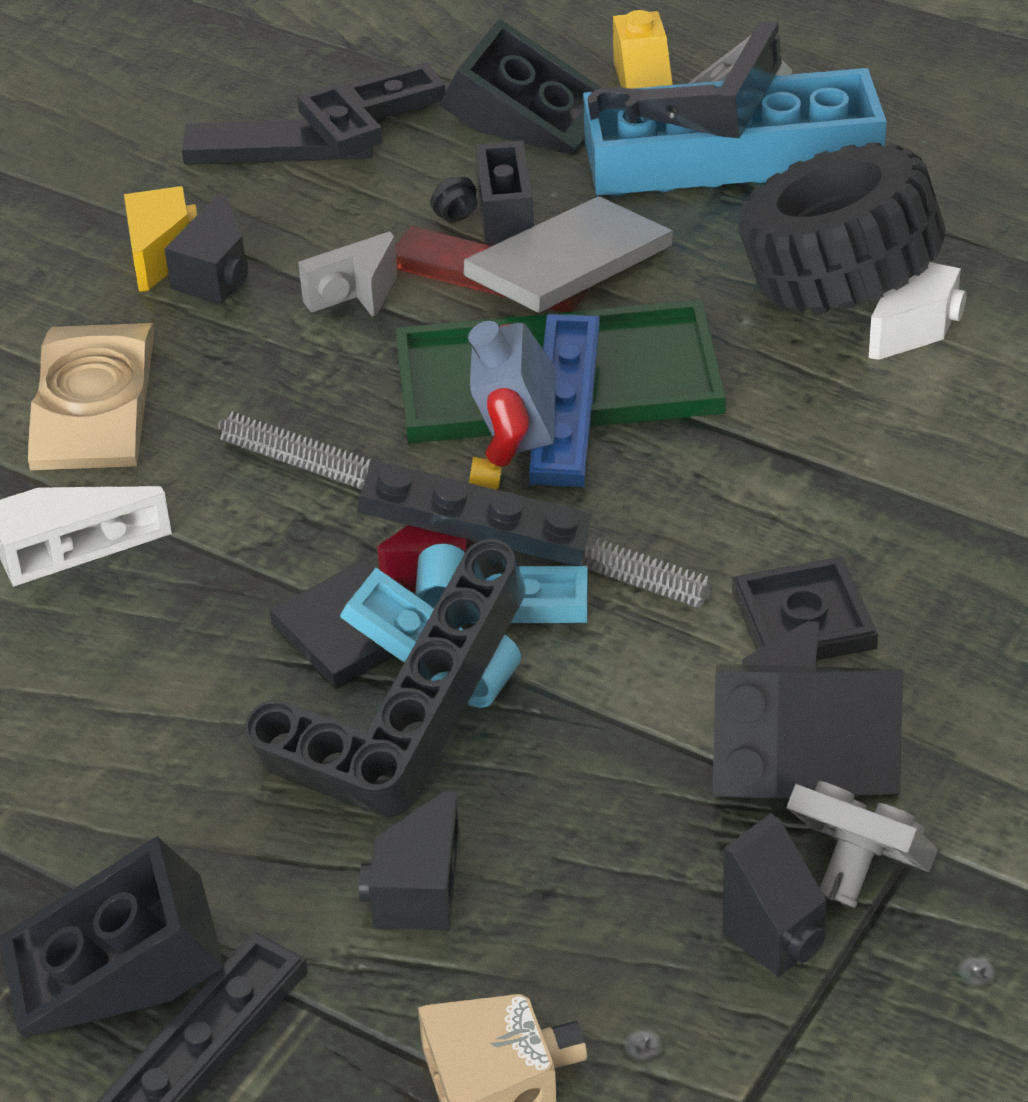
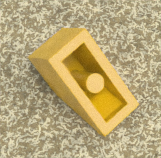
M636 10L626 15L613 16V61L621 88L633 89L673 85L667 37L658 11Z
M182 186L124 194L139 292L149 291L168 275L165 248L197 216L196 205L185 204Z

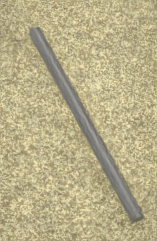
M232 411L226 419L221 418L218 429H222L221 440L360 490L363 488L371 458L367 460L363 456L361 459L359 454L355 457L354 452L350 453L348 450L344 452L342 448L338 450L336 446L332 449L331 444L327 445L325 442L321 444L319 440L315 442L313 438L310 439L307 436L304 438L302 434L298 436L296 432L293 433L290 430L287 432L286 429L281 430V427L270 426L269 423L264 425V421L253 420L252 417L242 416L241 413H236L235 411ZM589 534L587 535L580 566H587L588 570L621 582L624 581L627 584L649 590L652 593L675 599L678 602L694 606L698 609L703 606L705 599L709 600L712 589L709 588L708 575L702 582V573L695 579L696 571H693L689 577L690 569H686L684 575H682L684 569L682 566L678 572H676V564L670 570V562L663 568L664 560H661L657 566L658 558L656 557L651 564L652 556L650 555L644 561L645 553H642L638 559L639 551H636L632 557V549H629L626 554V547H623L619 553V544L616 545L613 551V542L607 548V540H604L601 545V538H598L594 544L595 536H591L588 542Z

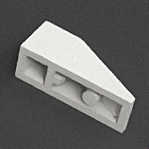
M161 486L35 488L0 500V560L13 587L172 534L165 492Z

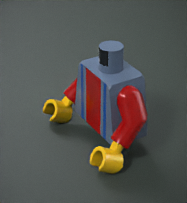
M484 321L473 327L468 336L472 346L470 389L493 438L485 451L487 459L473 456L469 483L497 490L502 467L509 465L514 454L554 444L556 368L525 324L514 323L498 326L494 321Z

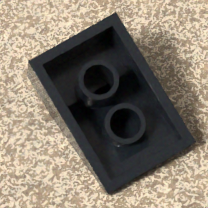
M499 18L459 67L439 106L478 132L513 141L524 140L525 144L573 155L584 140L583 93L593 92L602 87Z
M716 664L713 797L790 798L795 784L815 791L818 781L840 787L853 793L855 796L900 794L903 669Z
M158 836L0 936L17 1032L25 1038L172 1001L225 967L201 875Z

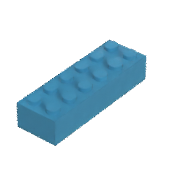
M868 68L775 76L740 138L716 136L639 117L638 120L630 124L626 120L625 110L605 109L599 113V118L591 120L587 99L592 92L583 93L584 139L596 196H621L632 192L654 190L667 192L677 188L719 187L723 184L744 182L765 183L774 174H781L788 170L790 165L800 160L804 162L815 157V154L827 150L830 153L840 150L843 146L855 144L856 147H861L867 143H880L882 146H885L887 121ZM712 81L633 89L646 90L714 84L715 88H719L722 86L724 81Z

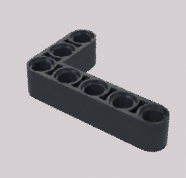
M487 539L477 542L467 550L367 732L284 701H267L255 707L247 717L245 734L266 770L278 777L379 816L392 817L407 811L416 801L523 601L526 592L525 583L510 546L501 540ZM502 574L494 580L486 581L492 575ZM476 622V624L469 629L458 630L461 626L465 625L466 623ZM449 672L446 677L431 681L438 673ZM423 722L413 731L402 732L411 723ZM289 733L280 742L270 744L280 734ZM341 753L333 762L321 764L331 754ZM387 773H395L389 781L383 784H374L380 776Z

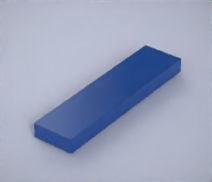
M547 314L543 350L556 368L554 444L532 449L529 470L530 485L585 487L600 330L599 316Z

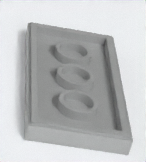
M597 196L464 259V275L540 313L672 246L673 230Z

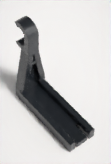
M759 21L721 87L715 88V84L646 90L603 87L593 91L588 96L590 119L599 118V113L605 109L625 110L626 120L630 124L638 120L639 117L716 136L740 138L782 64L780 36L777 35L779 31L778 22Z

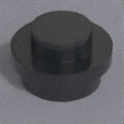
M467 177L447 178L437 185L431 196L430 206L436 215L443 217L448 222L461 221L471 215L478 205L476 197L477 188L473 181Z

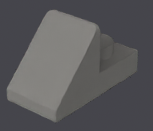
M390 231L298 262L303 303L311 313L357 297L370 315L374 317L378 314L398 277L395 238Z

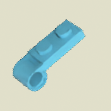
M437 544L426 548L418 559L415 595L435 608L465 552L456 546L448 544ZM519 566L526 592L511 623H587V566ZM502 574L492 575L486 581L494 580Z
M375 568L346 604L340 617L405 663L434 608L378 568ZM503 636L467 705L476 708L488 707L519 666L521 653L517 645L508 636ZM449 672L438 673L431 681L440 680L446 677Z

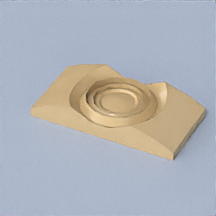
M153 323L50 328L41 345L38 393L31 401L28 445L30 470L137 466L155 333Z

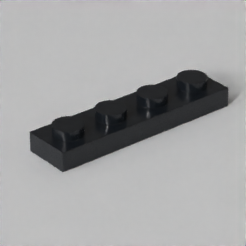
M372 459L357 509L358 513L476 542L487 539L501 540L508 544L512 551L574 566H580L592 517V513L572 509L568 506L539 501L511 492L486 488L462 482L458 479L446 478Z

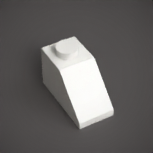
M929 262L928 269L920 276H912L907 285L898 290L891 289L883 293L884 297L880 298L871 316L869 358L880 360L944 340L952 320L960 321L965 308L966 291L959 290L961 268Z

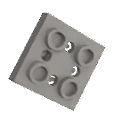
M818 781L815 791L795 784L786 808L812 829L833 836L838 841L822 884L819 887L825 898L834 902L839 901L842 905L855 909L857 905L856 900L874 855H884L930 872L938 848L924 835L926 827L914 822L915 817L883 803H878L875 813L866 810L867 806L854 800L855 795L826 782Z

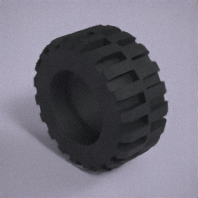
M867 143L861 147H856L855 144L843 146L838 151L829 153L827 150L815 154L814 158L802 162L800 160L790 165L789 169L783 173H776L768 178L766 185L763 187H757L751 193L749 201H745L738 222L739 234L761 294L782 309L787 307L792 312L803 313L806 309H810L814 313L828 312L831 308L840 307L841 310L856 307V303L868 299L871 302L884 297L883 293L891 289H900L909 283V279L912 276H920L928 269L930 261H935L946 233L926 164L922 161V158L908 148L904 149L900 145L891 143L887 146H882L880 143Z

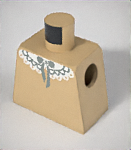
M521 994L418 1007L422 1049L440 1102H557L555 1068L587 1060L586 1045L577 1020L540 1029L529 998Z

